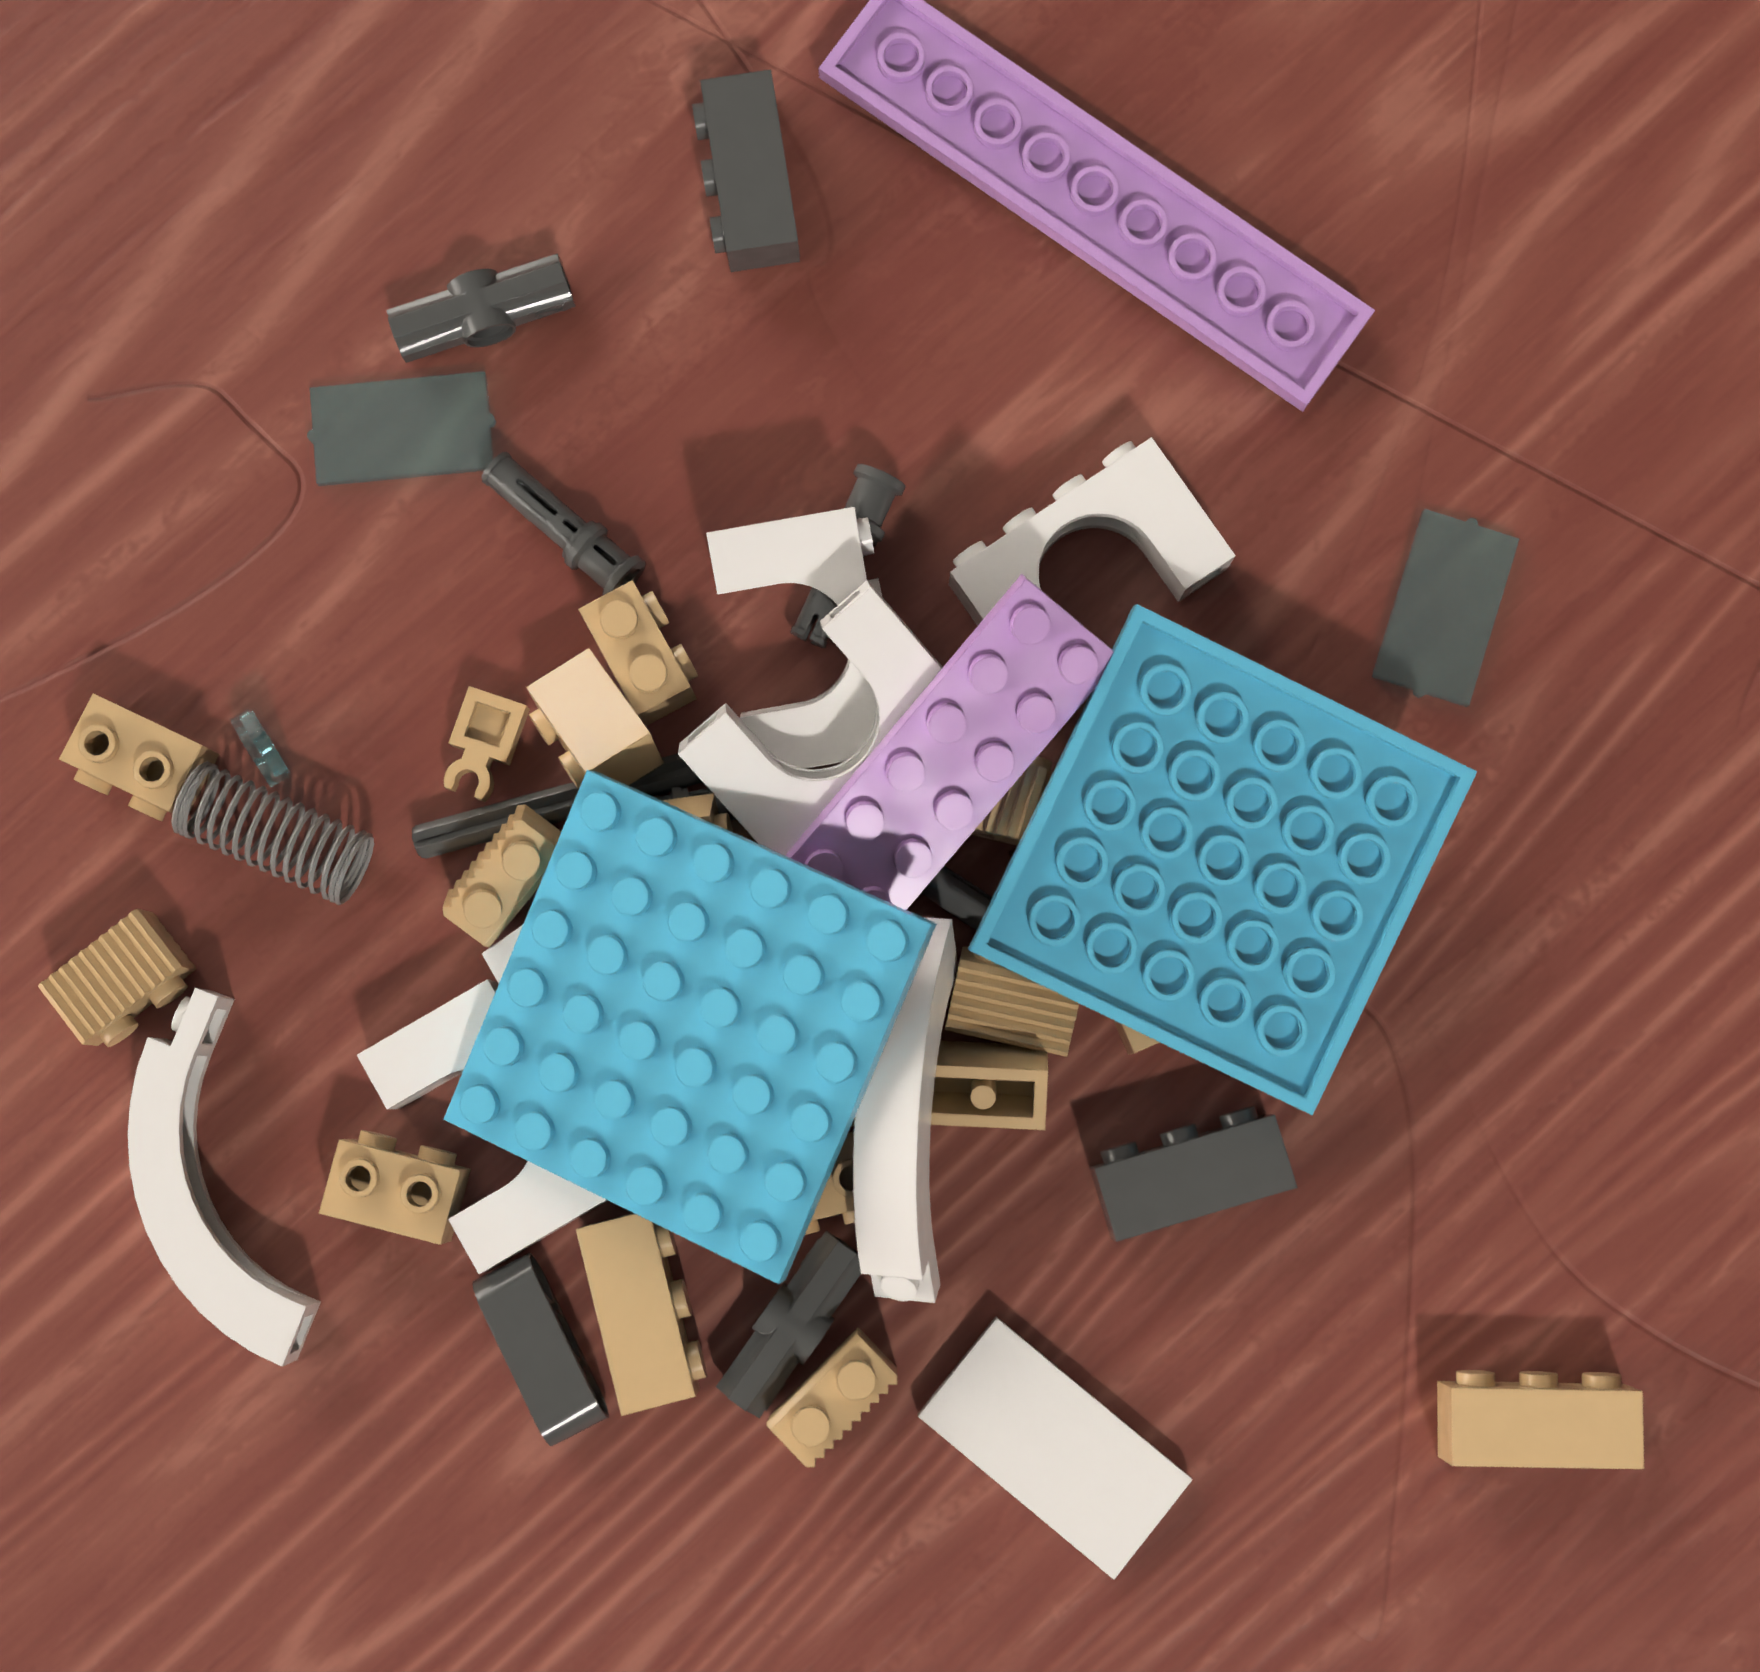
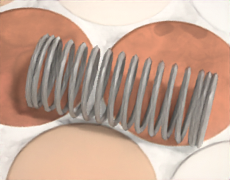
M209 761L198 765L189 775L179 792L172 811L171 824L174 833L185 836L188 839L196 837L197 843L202 845L208 843L210 849L213 850L221 848L222 854L227 856L233 854L235 860L242 861L246 859L247 865L251 867L258 865L262 872L271 870L273 877L279 878L284 876V880L287 883L296 881L298 888L304 889L309 887L312 894L321 892L323 899L330 900V902L337 905L348 901L357 889L367 870L374 848V837L371 833L362 830L355 834L353 825H348L342 830V821L340 819L334 820L330 824L328 814L325 813L317 818L318 813L315 808L305 812L304 804L300 802L293 806L290 797L280 801L279 793L275 791L268 795V790L265 786L255 790V783L252 780L243 784L242 776L236 775L231 778L229 770L225 769L219 772L218 766ZM209 773L203 797L192 817L188 820L190 807L196 791ZM225 775L224 787L221 790L218 798L216 799L212 812L208 819L205 821V823L200 827V824L206 817L215 799L219 787V780L222 778V776ZM238 781L236 793L228 806L224 819L213 832L216 816L224 804L228 791ZM250 786L248 800L241 811L239 819L225 838L229 820L236 810L240 797ZM262 792L259 809L248 831L238 843L242 825L253 802ZM275 797L273 810L260 837L251 847L255 830L263 812ZM287 803L282 824L272 843L264 852L271 827L277 815ZM300 809L294 830L287 844L276 858L284 832L294 814ZM312 815L307 834L299 850L289 863L297 837L307 819ZM324 821L317 845L302 868L309 844L316 830ZM337 826L330 849L315 872L322 849L329 835ZM207 829V838H201L200 835ZM349 832L345 848L328 877L335 854L342 840ZM220 834L219 844H214L212 840ZM232 840V849H226L225 846ZM245 845L244 855L241 856L237 851ZM258 849L257 860H251L250 856ZM270 855V865L266 867L263 865V861ZM355 856V859H354V861H353L351 867H350L349 870H348V867H349V865H350V863H351L353 857ZM283 860L282 871L277 872L275 867ZM296 865L295 876L291 878L288 876V872ZM308 869H309V872H308V881L305 882V883H302L301 880H300V878H301V877L308 871ZM322 874L320 887L316 889L313 887V883Z

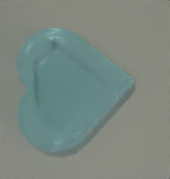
M248 709L230 719L241 742L268 785L272 787L289 777L288 774L291 772L254 711H249Z

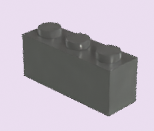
M771 69L700 80L703 102L692 104L698 141L705 139L710 141L712 159L701 160L706 197L718 195L721 216L709 217L715 254L727 252L730 272L800 262L797 229Z
M1251 1106L1219 1116L1221 1128L1198 1134L1196 1124H1191L1159 1134L1163 1144L1161 1146L1139 1152L1135 1141L1101 1151L1103 1163L1090 1166L1089 1168L1111 1239L1118 1242L1298 1188L1275 1114L1258 1116L1255 1106Z

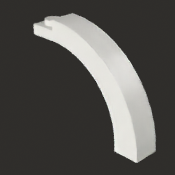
M923 917L937 923L855 1116L853 1194L861 1274L871 1275L875 1297L891 1298L897 1301L910 1300L935 1303L940 1288V1278L930 1208L929 1157L931 1115L941 1033L950 992L958 969L952 919Z
M195 988L192 996H186L176 1009L171 1025L172 1031L176 1032L173 1041L164 1038L147 1037L137 1066L130 1099L128 1122L129 1168L135 1200L145 1230L161 1263L177 1287L195 1308L225 1335L252 1353L277 1365L285 1366L298 1360L321 1301L288 1287L255 1263L233 1239L210 1199L202 1175L198 1154V1102L203 1078L211 1055L235 999L212 990Z

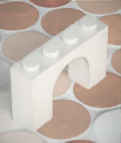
M1151 437L1135 447L1132 441H1129L1116 448L1102 461L1105 468L1087 481L1080 474L1064 483L1052 495L1056 501L1036 514L1031 507L1013 517L1003 527L1006 535L986 547L983 541H979L965 549L953 560L956 568L950 571L949 586L978 626L1021 574L1041 590L1039 564L1044 554L1060 538L1077 530L1087 528L1108 529L1120 533L1133 541L1145 554L1178 602L1227 570L1236 555Z
M855 507L706 533L717 595L775 584L797 583L823 592L839 605L867 581L863 556L874 554L868 517L856 519ZM879 579L868 580L882 596ZM848 659L841 676L823 694L803 702L741 712L740 719L774 756L787 764L803 769L844 762L852 757L869 737L875 721V695L868 681Z
M868 580L820 620L824 632L865 677L875 695L876 714L873 728L866 742L852 757L838 765L823 769H803L787 764L774 756L727 703L721 706L679 743L678 755L760 845L782 855L788 853L943 668Z
M489 979L485 980L357 1054L386 1109H401L463 1073L499 985L498 982ZM527 1161L522 1171L510 1183L448 1220L478 1274H481L608 1200Z

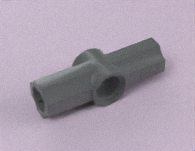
M554 254L499 273L493 269H477L466 272L452 279L447 285V290L388 309L387 314L388 322L404 361L408 363L462 344L475 348L497 344L512 336L516 332V326L566 311L576 306L559 256Z
M827 1230L821 1238H818L800 1264L801 1267L789 1284L784 1282L752 1327L755 1332L716 1386L728 1399L758 1418L762 1416L765 1410H768L797 1364L803 1365L833 1323L835 1318L832 1317V1314L861 1275L858 1252Z

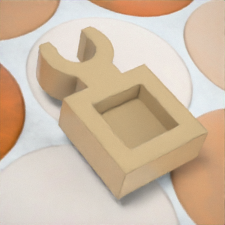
M469 686L448 742L451 746L464 750L461 759L453 762L446 770L444 787L456 792L463 775L476 773L479 778V784L474 797L486 802L494 789V778L490 771L492 762L494 760L510 766L530 710L529 707L525 704Z

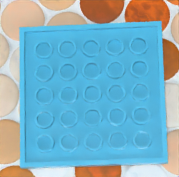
M1136 604L1132 607L1112 648L1114 653L1096 688L1090 694L968 950L1313 1116L1477 771Z
M587 770L444 1116V1120L780 1284L788 1276L937 923L604 774Z

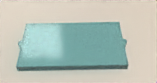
M485 371L310 388L313 430L307 433V438L314 444L316 483L318 486L484 471L493 460L491 428L496 425V419L489 411L487 375Z
M1424 509L1420 516L1371 677L1413 690V695L1417 698L1427 694L1464 707L1469 706L1519 538L1478 526V521L1475 518H1469L1465 522Z

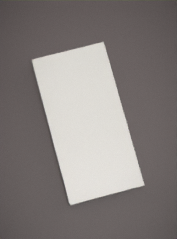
M995 1316L918 1413V1417L1112 1579L1117 1577L1192 1481L1188 1474L997 1316Z

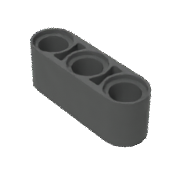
M528 1253L473 1281V1290L480 1309L536 1426L549 1446H554L609 1418L608 1408L601 1390L535 1257Z

